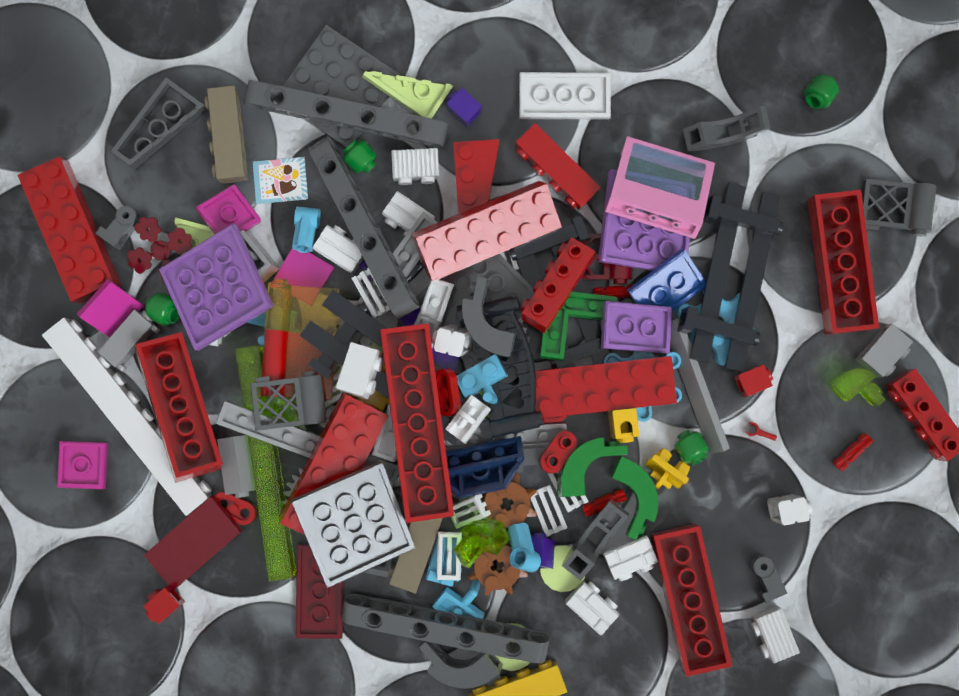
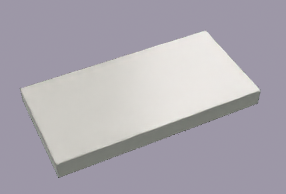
M520 72L519 119L611 118L610 73Z

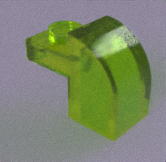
M857 368L842 371L827 384L842 401H850L858 393L871 406H880L886 400L881 395L883 393L876 384L870 383L876 375L866 369Z
M483 518L467 524L461 530L464 537L454 548V552L462 566L470 568L483 551L498 555L511 538L502 522Z

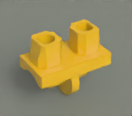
M665 448L660 449L656 454L647 459L644 465L652 470L650 476L656 480L654 483L656 489H659L662 485L668 489L672 485L679 489L689 480L687 474L690 466L682 461L677 462L674 467L670 465L668 461L672 454Z

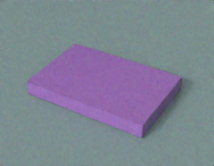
M611 301L603 302L601 348L669 354L672 307Z

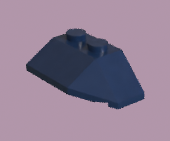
M518 436L447 451L446 457L451 491L458 497L464 498L507 489L524 460L522 437Z

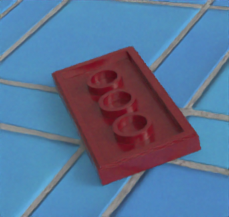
M212 495L152 547L144 557L174 591L243 530Z
M297 544L296 638L342 639L344 581L327 588L309 544Z

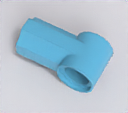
M296 207L293 250L299 253L313 251L316 229H319L320 209Z
M520 523L509 526L508 535L512 548L510 554L511 565L520 570L531 573L535 572L540 567L541 557L534 551L528 524Z

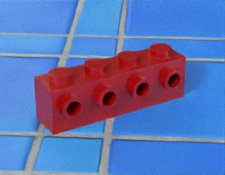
M536 123L516 141L515 148L517 150L515 152L524 161L527 159L533 165L532 169L540 177L544 175L550 181L548 185L556 193L560 191L566 197L564 199L565 202L572 209L577 208L580 211L599 192L601 187Z
M573 237L570 238L568 243H562L557 252L559 257L555 262L551 261L545 270V273H547L543 281L538 280L533 288L535 294L531 300L527 298L520 309L522 311L521 320L543 333L547 332L594 259L595 251Z
M916 368L907 369L885 385L888 389L887 394L894 402L900 405L902 408L901 414L907 421L912 422L916 428L914 429L915 434L919 439L926 442L929 446L928 452L935 460L949 461L959 454V429Z

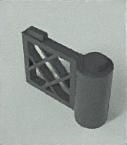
M866 179L863 194L866 230L879 231V227L908 230L912 232L913 236H926V233H930L932 230L937 186L929 183L912 184ZM870 185L880 186L885 194L875 201L870 195ZM896 188L907 189L906 198L900 203L891 194ZM886 196L895 204V207L887 213L878 204ZM873 206L882 214V217L876 221L866 220L867 210ZM898 208L904 215L903 224L894 223L888 215Z
M316 371L302 372V377L273 381H270L269 376L254 378L255 383H250L255 431L327 422L321 375H316ZM293 383L294 394L287 400L278 391L284 384ZM273 385H279L276 390L271 387ZM265 386L273 394L264 403L257 398L256 387ZM275 395L286 402L279 413L268 406ZM258 403L262 405V408L260 410L258 407ZM289 405L296 410L297 421L288 422L281 416ZM266 408L276 417L270 424L261 425L259 415ZM278 419H280L281 421L284 422V423H276V424H275V422H276Z

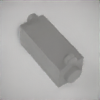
M133 310L98 353L114 367L124 372L127 369L124 365L135 354V344L145 342L153 331L158 333L160 329L146 315L145 310L142 312Z
M243 435L217 439L219 453L223 462L221 470L225 495L235 494V498L249 496V491L258 490L251 436Z

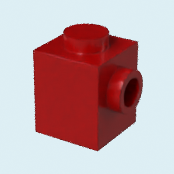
M764 364L733 376L742 397L751 396L773 386L771 382L773 380L772 373L768 367L765 368Z
M168 585L161 591L159 589L153 591L147 597L149 602L143 607L147 610L145 613L148 618L159 624L184 604L185 600L176 590L173 591Z

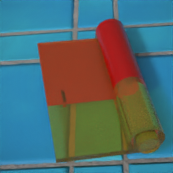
M273 279V283H268V294L274 306L266 311L261 377L269 376L270 381L299 378L302 377V372L315 371L308 364L312 358L318 360L323 352L299 335L310 320L333 337L337 334L338 316L326 309L322 304L332 290L339 294L340 289L292 286L287 284L285 279ZM334 363L329 368L333 373L328 379L321 375L324 400H332ZM293 383L284 384L278 392L285 398H291L294 394ZM273 385L271 387L276 390L279 385ZM261 387L260 396L270 397L273 394L267 387Z

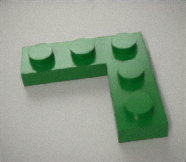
M572 292L547 332L542 335L540 358L563 361L568 316L602 320L603 302H617V297Z

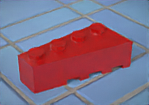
M500 139L453 142L458 214L489 202Z

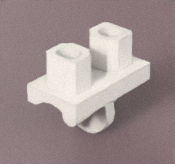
M471 395L457 412L446 430L466 444L491 409Z

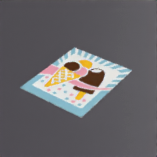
M305 157L253 162L256 204L308 199Z

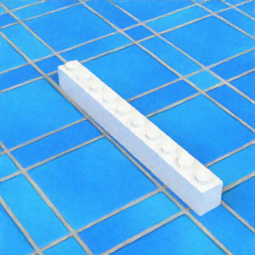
M62 318L42 336L186 516L190 515L212 496L210 493L212 489L204 480L200 481L198 477L175 483L159 428L152 421L154 416L148 409H143L138 403L140 401L139 397L132 390L128 391L124 386L126 382L119 373L112 371L110 368L111 363L96 351L97 345L90 337L86 338L81 332L83 330L82 326L75 319Z

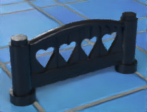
M517 296L484 302V316L488 324L495 328L501 321H506L508 323L506 330L516 334L512 351L515 356L514 361L511 363L503 360L500 361L505 371L509 367L515 366L517 368L516 376L519 377V383L515 386L502 381L491 385L498 401L495 404L486 402L487 406L491 409L488 413L489 418H484L480 424L482 438L485 443L495 441V437L540 428L541 425H544L542 411L535 409L536 372L532 351L526 334L515 314L516 311L520 310ZM462 305L457 306L458 320L461 328H466ZM474 340L478 364L495 355L481 347ZM516 389L522 391L521 399L524 401V406L520 409L502 403Z

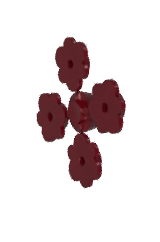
M141 217L140 222L135 225V231L140 234L141 240L153 242L150 248L151 253L148 251L144 252V249L138 247L136 250H130L127 254L130 260L128 265L134 268L137 273L142 274L145 270L152 267L150 261L153 256L155 259L163 261V267L171 262V260L167 259L171 254V250H176L177 254H183L184 251L187 252L192 249L193 246L190 242L192 236L186 234L183 228H177L174 232L168 234L170 239L168 243L163 240L157 241L158 234L161 233L158 220L155 217H149L148 219Z

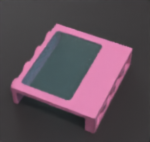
M627 136L621 151L619 167L605 212L696 239L703 224L715 163Z

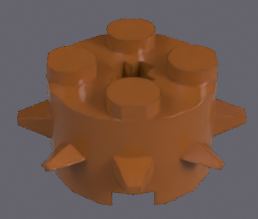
M519 473L514 475L507 489L482 494V499L487 504L484 508L486 511L490 510L491 513L487 517L494 523L495 534L503 527L509 528L513 524L522 523L526 517H536L537 515L530 507V498L536 493V489H524L520 485ZM507 497L508 500H513V503L510 504V509L500 506L503 503V498Z
M508 534L500 541H491L486 535H483V546L479 548L478 552L467 553V556L474 562V571L468 576V579H478L485 586V595L487 596L493 590L502 589L510 595L513 593L512 584L516 582L517 578L527 577L528 573L511 565L510 554L512 548ZM496 559L498 562L503 561L504 563L501 565L500 570L491 567Z

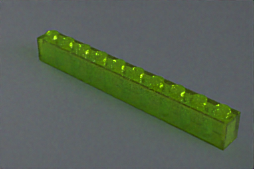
M259 345L235 349L243 407L253 410L250 383H255L254 378L262 376L264 348ZM256 387L257 398L265 403L269 397L260 396L261 387ZM270 401L268 406L272 409V402ZM258 403L259 410L262 408L260 403ZM266 408L261 413L274 418L273 414ZM248 436L269 582L290 579L297 575L290 528L280 524L279 516L286 505L283 504L286 498L285 494H283L285 491L278 446Z

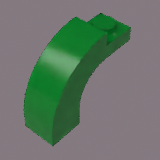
M604 437L589 440L578 445L558 472V497L586 496L584 477L589 464L599 457L628 455L627 445L620 446V442L616 441L606 442L605 447Z
M619 456L610 477L629 486L635 495L636 509L625 535L637 540L638 536L642 537L646 529L645 519L655 522L658 512L657 491L652 479L643 468L631 460Z

